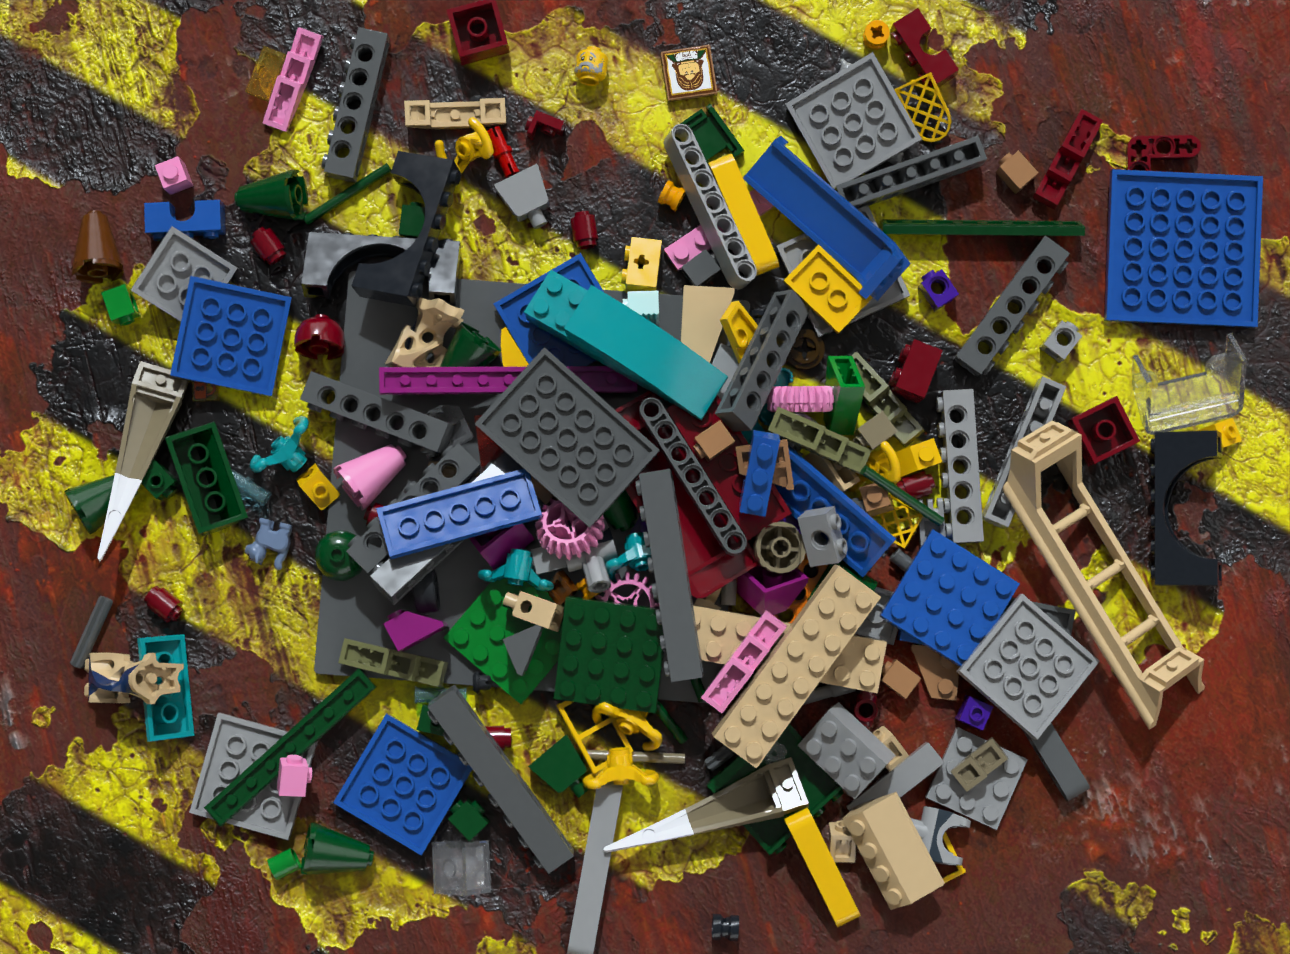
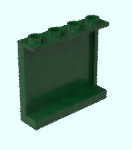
M790 723L757 768L737 755L706 784L715 794L768 764L791 757L809 803L807 808L814 820L826 810L823 806L830 799L835 802L844 793L842 787L798 747L803 738ZM801 810L785 814L784 817L745 824L743 826L769 855L773 852L777 855L788 845L785 841L791 836L784 819Z

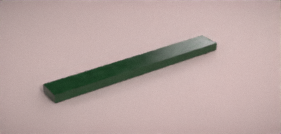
M882 219L880 221V230L885 234L1085 236V226L1080 221Z
M360 668L357 669L210 801L204 809L222 827L278 777L280 758H287L288 755L301 756L377 687Z

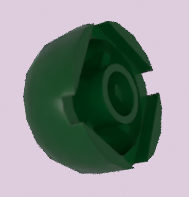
M337 530L328 533L319 541L315 550V561L318 569L324 576L335 581H347L362 572L363 569L346 552L349 549L348 543L357 535L349 531Z

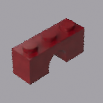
M919 8L892 24L890 37L897 47L900 46L904 51V59L910 67L913 66L918 73L917 78L931 72L937 86L940 87L956 77L959 69L946 49L936 55H929L921 49L920 41L929 35L932 28ZM927 77L919 80L920 84L925 85ZM930 79L928 87L935 89Z

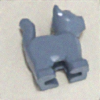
M260 518V528L256 534L255 541L245 547V553L251 561L261 565L266 557V549L275 551L278 555L274 561V567L277 570H281L283 568L282 563L287 557L290 548V534L293 526L280 522V529L273 531L274 522Z

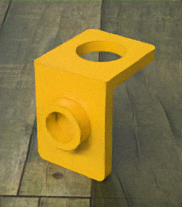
M1233 418L1197 430H1217L1221 432L1222 448L1242 441Z
M316 463L296 479L301 489L320 510H324L340 496L339 491L320 471Z

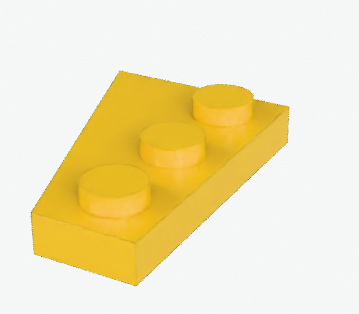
M734 301L730 303L720 322L736 359L740 363L758 325L739 301Z

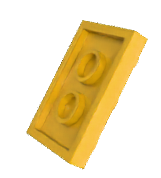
M819 244L783 281L837 334L873 299L871 295L865 299L858 293L862 285Z

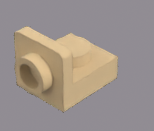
M881 726L872 732L896 755L885 767L889 772L909 756L886 727Z
M844 821L829 822V851L834 862L855 863L856 844Z

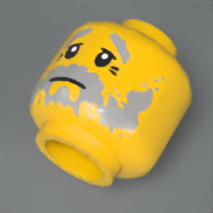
M589 46L577 54L574 73L582 84L596 86L606 78L608 68L607 55L595 46Z

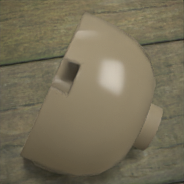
M786 522L771 523L768 525L770 527L766 530V527H764L755 537L753 544L754 557L758 564L766 571L776 574L788 573L797 568L804 560L806 550L802 535L796 527Z

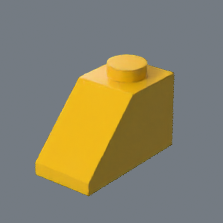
M934 438L895 452L900 463L901 478L942 463Z

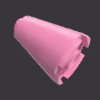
M390 444L333 468L337 479L343 478L342 488L357 507L361 506V510H364L406 465L404 459L407 456L400 446L394 447Z

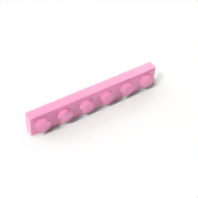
M755 189L749 192L759 216L775 207ZM699 225L666 247L664 252L676 270L679 271L684 264L705 249L709 251L712 248L702 226ZM717 226V228L719 229V231H721V232L724 233L723 229H722L721 227Z

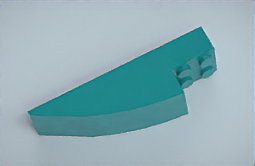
M553 270L549 271L524 311L527 321L701 421L728 379L726 374L685 344L593 285L586 290Z

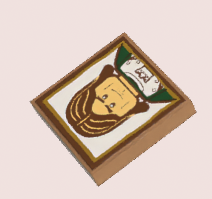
M710 45L661 52L668 102L717 95Z

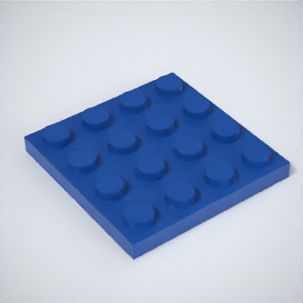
M581 253L552 269L586 290L593 285L603 291ZM549 272L493 303L528 364L544 347L565 366H590L597 362L592 357L527 321L524 311Z
M190 276L170 376L272 397L292 297Z
M932 529L879 617L961 667L997 623L1020 583Z
M386 713L333 803L422 856L473 769L470 765L465 766L457 754Z

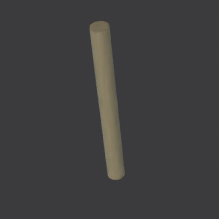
M587 750L592 760L607 761L606 755L609 754V751ZM632 752L633 762L685 764V754Z

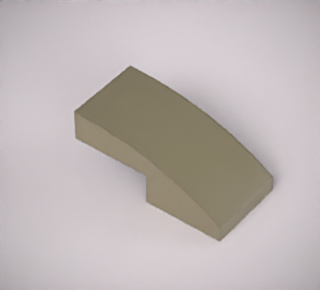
M991 737L951 770V773L968 792L984 780L990 772L1008 760V756Z

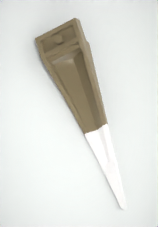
M142 361L138 365L131 385L119 456L98 552L99 562L103 559L182 404L189 383L187 379L170 376L171 370Z
M790 757L768 764L694 805L604 847L603 852L608 853L784 817L785 814L807 808L809 803Z

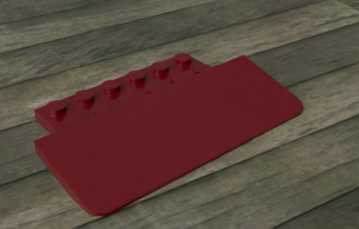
M647 391L617 408L616 411L658 448L639 416L640 405L645 399H658L656 394ZM718 395L702 421L674 404L665 410L744 533L747 540L745 549L736 556H730L723 551L661 451L641 472L672 470L691 595L699 599L709 596L758 566L759 564L754 557V551L749 545L748 540L757 536L764 527H766V530L770 527L768 525L771 523L779 522L792 514L773 483L765 517L739 511L742 486L746 476L739 474L736 446L749 444L741 431L733 432L715 414L721 402ZM648 405L644 408V413L648 417H655L658 414V409L653 405ZM721 420L735 440V443L709 462H707L705 457L700 459L693 449L695 445L693 442L694 438ZM661 427L657 431L658 436L662 439H668L672 436L671 430L667 427ZM675 449L671 452L672 458L676 461H682L686 458L685 452L681 449ZM688 471L685 474V478L689 483H697L699 481V474L695 471ZM638 475L627 487L626 492L640 513V506H644L643 497L638 496L636 490V481L640 480ZM704 492L699 495V500L703 505H711L713 503L711 494ZM718 514L713 517L715 526L723 528L727 525L725 516ZM732 536L727 539V545L730 549L737 550L740 548L741 542L737 537Z

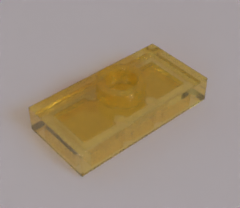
M263 46L246 87V94L269 102L277 75L281 74L287 54Z

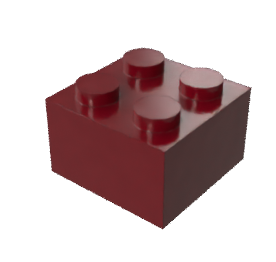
M480 0L447 9L462 65L510 53L496 0Z
M915 339L909 345L905 344L897 362L901 363L900 368H896L893 371L888 384L892 386L891 391L893 394L917 404L921 402L926 396L943 350Z
M1117 396L1066 421L1068 428L1082 435V455L1088 467L1140 442Z

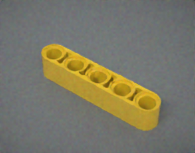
M728 154L709 162L708 166L756 266V276L779 267L776 253L733 155Z
M805 808L785 818V823L836 926L840 927L861 916L809 809Z

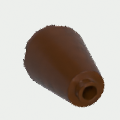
M98 210L87 212L81 220L71 268L72 276L75 274L76 279L81 282L99 284L103 283V278L110 277L112 282L121 278L124 274L123 264L108 217Z

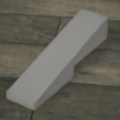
M925 742L895 768L880 777L856 799L850 802L846 808L851 811L856 805L897 792L898 796L902 797L945 762L928 742Z

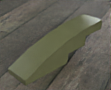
M856 351L851 356H853L865 385L863 401L875 415L881 411L885 413L898 431L894 436L904 447H907L924 433V428L911 416L906 406L893 394L889 385Z
M777 408L769 426V432L779 434V437L787 439V441L860 474L861 469L866 465L872 451L871 449L849 441V438L825 429L826 427L783 408Z
M344 638L338 662L436 687L443 686L448 662Z

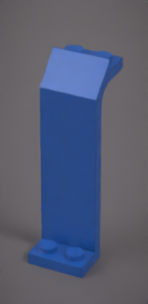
M782 136L776 138L748 173L745 174L743 179L856 277L862 285L861 290L858 292L861 296L867 299L871 295L878 301L911 263L891 238L785 147L788 143L787 140Z

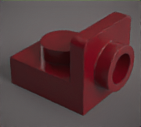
M536 110L534 117L529 116L525 130H527L528 139L531 140L534 139L538 127L546 135L554 137L557 134L562 136L565 123L563 120Z

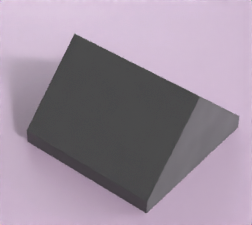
M535 625L503 639L517 674L521 676L526 674L544 627Z

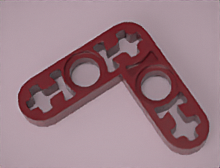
M1193 135L1135 136L1126 145V170H1132V168L1139 166L1144 171H1151V160L1193 159L1199 153L1201 143ZM1162 141L1168 143L1170 146L1169 153L1160 154L1156 149L1157 143ZM1136 142H1138L1139 146L1144 147V149L1139 154V160L1131 162V159L1135 160L1137 157L1136 150L1131 147H1134ZM1187 142H1190V146L1195 148L1190 153H1187V149H1178L1176 151L1177 154H1174L1175 147H1182Z

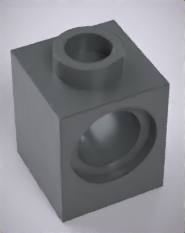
M705 249L681 267V272L692 286H704L719 275L721 269L713 252L709 254Z

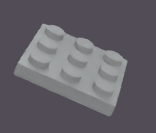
M171 226L130 290L181 322L190 276L228 284L237 267Z
M956 727L942 757L945 763L937 768L925 797L997 830L1028 759L1000 747L1008 756V760L966 792L951 773V770L987 740Z

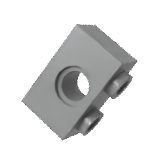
M835 506L806 510L797 518L810 567L839 563L847 555L848 546L846 540L842 537L840 529L841 518L839 514H836ZM821 532L825 533L829 540L824 539Z

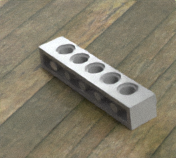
M1043 376L1037 380L983 510V521L1002 529L1009 527L1015 510L1005 496L1003 486L1007 482L1009 475L1011 450L1017 447L1020 439L1053 420L1065 391V385Z
M973 389L944 390L939 394L940 397H936L937 413L941 412V422L938 423L937 429L938 437L943 440V448L939 449V454L945 469V473H941L942 488H946V498H943L944 513H948V523H945L946 538L956 544L980 543L984 541L974 391ZM956 410L961 414L960 423L951 421L949 417L950 411ZM958 435L963 439L962 448H955L952 445V436ZM959 460L964 463L965 471L962 474L954 471V461ZM960 485L966 489L967 495L964 499H960L955 495L956 486ZM958 511H965L968 514L969 519L966 524H960L957 521L956 515Z

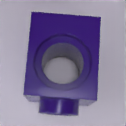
M942 269L937 273L931 270L921 277L923 282L920 283L918 288L934 312L959 295ZM939 283L943 287V293L935 294L931 290V284Z
M965 696L955 719L978 730H983L993 706L971 696Z

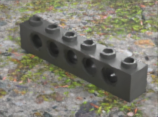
M358 27L357 35L353 34L350 48L353 49L351 59L347 58L346 81L340 85V106H336L334 110L333 121L336 122L334 130L329 131L327 144L330 147L328 154H324L321 165L324 173L329 178L356 183L358 180L391 42L388 33ZM365 53L373 54L371 60L363 62L360 59ZM358 77L367 78L366 83L361 86L355 85V80ZM352 101H361L358 109H349ZM346 125H355V130L352 133H343ZM342 148H348L350 150L348 156L345 158H339L337 156L339 150H341Z
M975 136L836 185L835 190L858 210L866 205L870 206L981 167L987 160L979 136Z
M1044 236L953 360L976 377L980 376L982 372L987 375L995 364L992 361L993 357L997 352L1001 355L1010 344L1007 338L1011 333L1016 335L1025 322L1021 319L1026 312L1031 315L1038 306L1037 297L1041 292L1046 294L1054 284L1051 278L1055 273L1059 275L1069 263L1065 259L1070 253L1047 236ZM1037 263L1046 264L1048 273H1040L1037 269ZM1023 283H1030L1033 286L1034 291L1032 294H1027L1023 291ZM1008 303L1017 304L1019 308L1018 314L1009 312L1007 308ZM993 323H1001L1004 327V333H995ZM978 343H986L990 349L989 354L980 353Z
M793 290L774 292L715 412L733 432L751 431L756 425L757 418L767 402L768 395L777 381V377L786 362L792 346L796 342V337L802 325L805 323L810 308Z
M312 371L300 400L308 403L306 408L321 413L322 408L331 411L330 417L340 421H344V418L347 417L353 420V426L364 430L367 429V426L376 429L374 434L389 439L390 434L399 437L398 443L411 448L413 443L422 446L421 452L435 456L436 452L443 453L455 428L454 425ZM334 392L335 399L331 404H328L327 397L330 393ZM357 400L358 407L356 411L351 413L350 405L353 401ZM380 409V418L377 421H373V412ZM399 418H403V427L396 430L395 422ZM425 426L427 433L424 438L419 439L418 431L421 427Z
M459 443L455 447L450 445L441 454L442 459L436 465L431 463L422 472L424 476L417 483L413 481L404 489L405 495L399 501L394 499L388 505L426 495L424 489L429 484H435L438 487L437 492L464 485L481 469V466ZM452 466L457 470L455 476L451 478H446L442 475L444 468ZM375 517L366 526L368 530L361 537L357 535L348 543L349 549L346 551L369 576L377 564L384 563L390 558L378 517ZM372 538H380L382 540V545L379 549L371 550L368 548V543Z

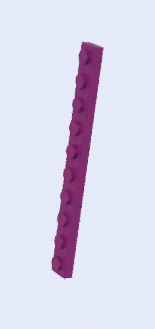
M566 366L595 393H637V383L607 366ZM379 367V395L502 394L526 367Z

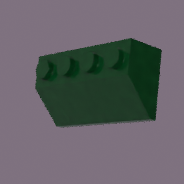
M215 421L165 438L200 537L226 529L248 518Z

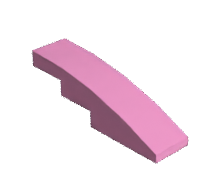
M298 27L291 51L287 52L281 74L277 75L263 124L285 132L288 131L308 83L324 36Z
M765 610L701 698L723 713L770 651V648L786 629L787 625Z

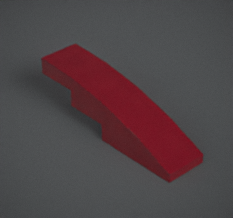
M1083 109L1079 111L1032 198L1055 210L1103 122L1102 119Z

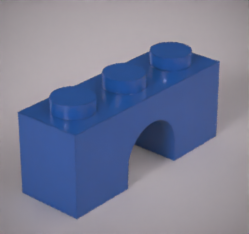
M221 200L195 201L194 214L186 221L176 220L175 207L170 202L144 203L145 233L150 238H153L154 241H162L171 226L192 239L193 236L217 239L218 235H226L225 205Z
M753 430L748 467L739 502V511L741 513L766 516L780 444L779 434Z

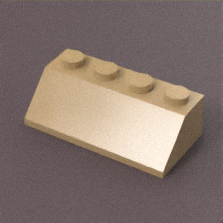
M897 792L856 805L843 818L890 910L912 904L945 884Z

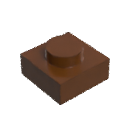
M562 570L552 577L550 581L554 584V588L547 592L556 604L565 606L566 597H573L579 589Z

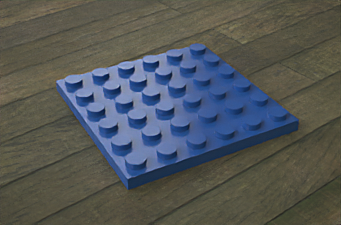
M1112 169L1110 171L1104 321L1258 327L1263 176Z

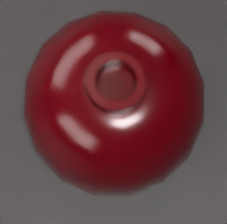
M317 314L314 317L308 318L300 323L296 329L294 347L296 353L301 356L318 360L317 354L328 355L326 360H332L344 354V332L341 326L327 315Z

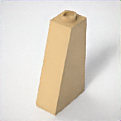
M684 285L681 342L710 363L723 328L720 319L733 300L735 288Z

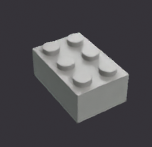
M839 702L827 711L798 744V747L854 799L868 787L896 756Z

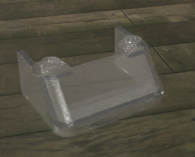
M1232 333L1227 334L1226 352L1212 356L1206 362L1205 372L1158 383L1156 374L1145 370L1138 355L1133 356L1132 386L1141 422L1148 434L1155 435V432H1170L1233 417L1242 410L1247 358Z

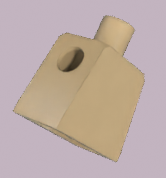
M522 591L519 593V596L507 592L504 597L502 606L513 610L512 616L559 632L564 616L563 606ZM532 605L531 611L528 612L529 606Z

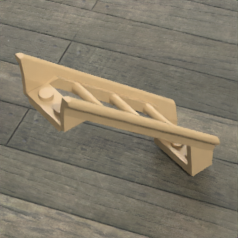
M1050 421L1020 439L1017 447L1011 450L1010 470L1007 482L1003 486V492L1148 729H1151L1157 723L1163 692L1184 676H1187L1198 694L1205 689L1202 682L1204 659L1182 646L1082 483V435L1059 422ZM1056 463L1080 506L1079 509L1053 525L1041 507V472ZM1085 516L1088 517L1114 559L1112 565L1088 581L1084 578L1058 535ZM1120 571L1148 614L1147 620L1122 637L1118 634L1092 591ZM1153 627H1156L1171 652L1142 673L1126 646Z

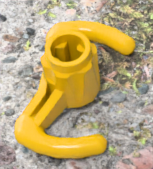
M474 117L468 120V124L476 132L458 138L455 145L457 156L454 162L461 174L473 160L479 157L489 159L494 153L488 132ZM437 140L434 144L437 157L447 159L443 141Z
M884 441L880 445V450L870 453L866 465L893 484H896L901 479L899 459L891 445ZM862 475L859 478L861 481L847 491H856L864 481L869 479Z
M606 702L600 703L593 708L592 718L595 724L602 722V713L617 718L616 724L619 726L618 729L624 734L632 735V733L636 734L640 731L651 741L643 743L642 748L644 751L656 750L662 744V734L658 730L653 729L646 720L649 712L617 708Z
M616 747L609 749V754L606 755L607 766L597 776L593 773L586 775L582 783L588 789H599L602 785L613 781L614 785L629 784V780H635L647 786L657 783L659 781V774L650 769H646L643 772L633 764L632 753H630L629 748Z

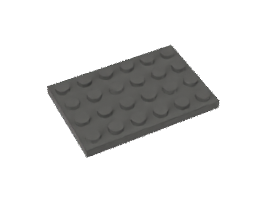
M545 347L475 423L480 430L589 528L598 521L660 452L653 443Z

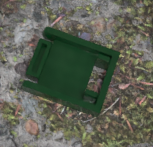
M711 104L706 106V110L710 114L708 118L704 111L700 109L680 123L690 127L706 162L724 149L729 154H732L734 159L744 154L745 150Z

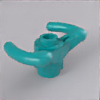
M305 416L294 418L295 428L293 429L292 436L278 437L271 444L273 448L271 450L272 455L266 458L254 455L250 461V469L253 472H261L267 466L281 464L287 471L290 469L292 472H296L307 461L306 453L299 447L301 435L309 426L308 418Z
M636 532L628 535L625 538L626 543H624L625 552L618 558L607 561L605 566L609 579L612 582H617L615 578L617 573L614 571L629 565L630 568L636 571H644L649 568L648 558H651L652 555L650 547L646 548L644 533Z
M511 549L510 553H507L506 564L492 572L483 569L477 574L479 579L487 582L508 579L507 584L523 586V582H527L539 591L547 592L554 588V584L551 581L541 580L531 569L533 560L531 552L520 549Z

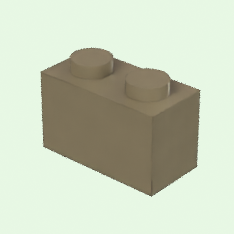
M881 411L854 432L855 438L853 442L873 451L898 431L885 413Z

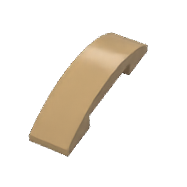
M486 98L474 102L430 103V100L404 101L405 127L466 129L472 128L468 124V120L471 117L476 118L484 127L506 124L505 98Z

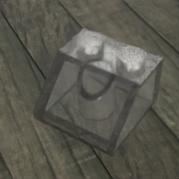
M489 840L432 842L434 894L471 896L491 893Z

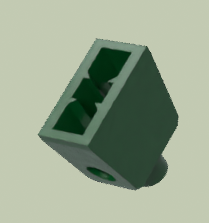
M568 734L528 766L559 794L569 787L575 796L579 798L589 790L583 785L581 776L588 771V768Z

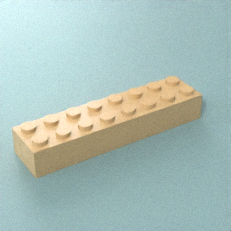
M834 565L711 733L713 737L757 768L880 600L881 596L840 566Z
M693 605L701 659L703 661L726 664L760 617ZM783 622L785 625H787L786 629L779 636V638L770 648V651L757 666V668L755 669L756 671L759 669V667L762 665V663L765 661L767 656L770 654V652L773 650L775 645L778 643V641L781 639V637L784 635V633L792 623ZM853 635L820 683L878 693L887 642Z

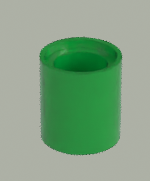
M289 848L267 860L276 880L301 869V863L293 848Z

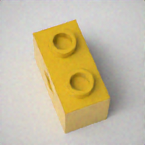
M632 237L631 246L626 245L624 261H629L628 269H623L621 284H626V293L627 291H656L662 240ZM639 264H643V265H644V266H643V269H639V268H638V267H639Z

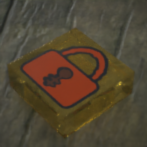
M192 381L193 401H220L219 386Z

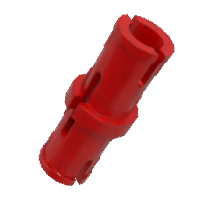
M497 126L494 127V132L492 128L487 132L492 141L493 156L495 159H498L504 177L507 179L511 177V174L515 175L520 171L511 154L513 152L511 146L507 145L501 127Z

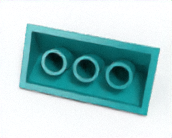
M185 634L137 638L139 661L147 653H156V660L159 663L184 664V669L178 675L180 692L161 695L155 704H147L143 701L147 742L194 736ZM157 677L155 684L160 685L163 682L162 679Z

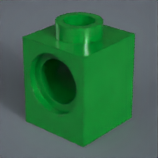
M126 284L101 292L110 320L117 325L120 324V326L129 325L135 322L134 318L141 316L133 292Z

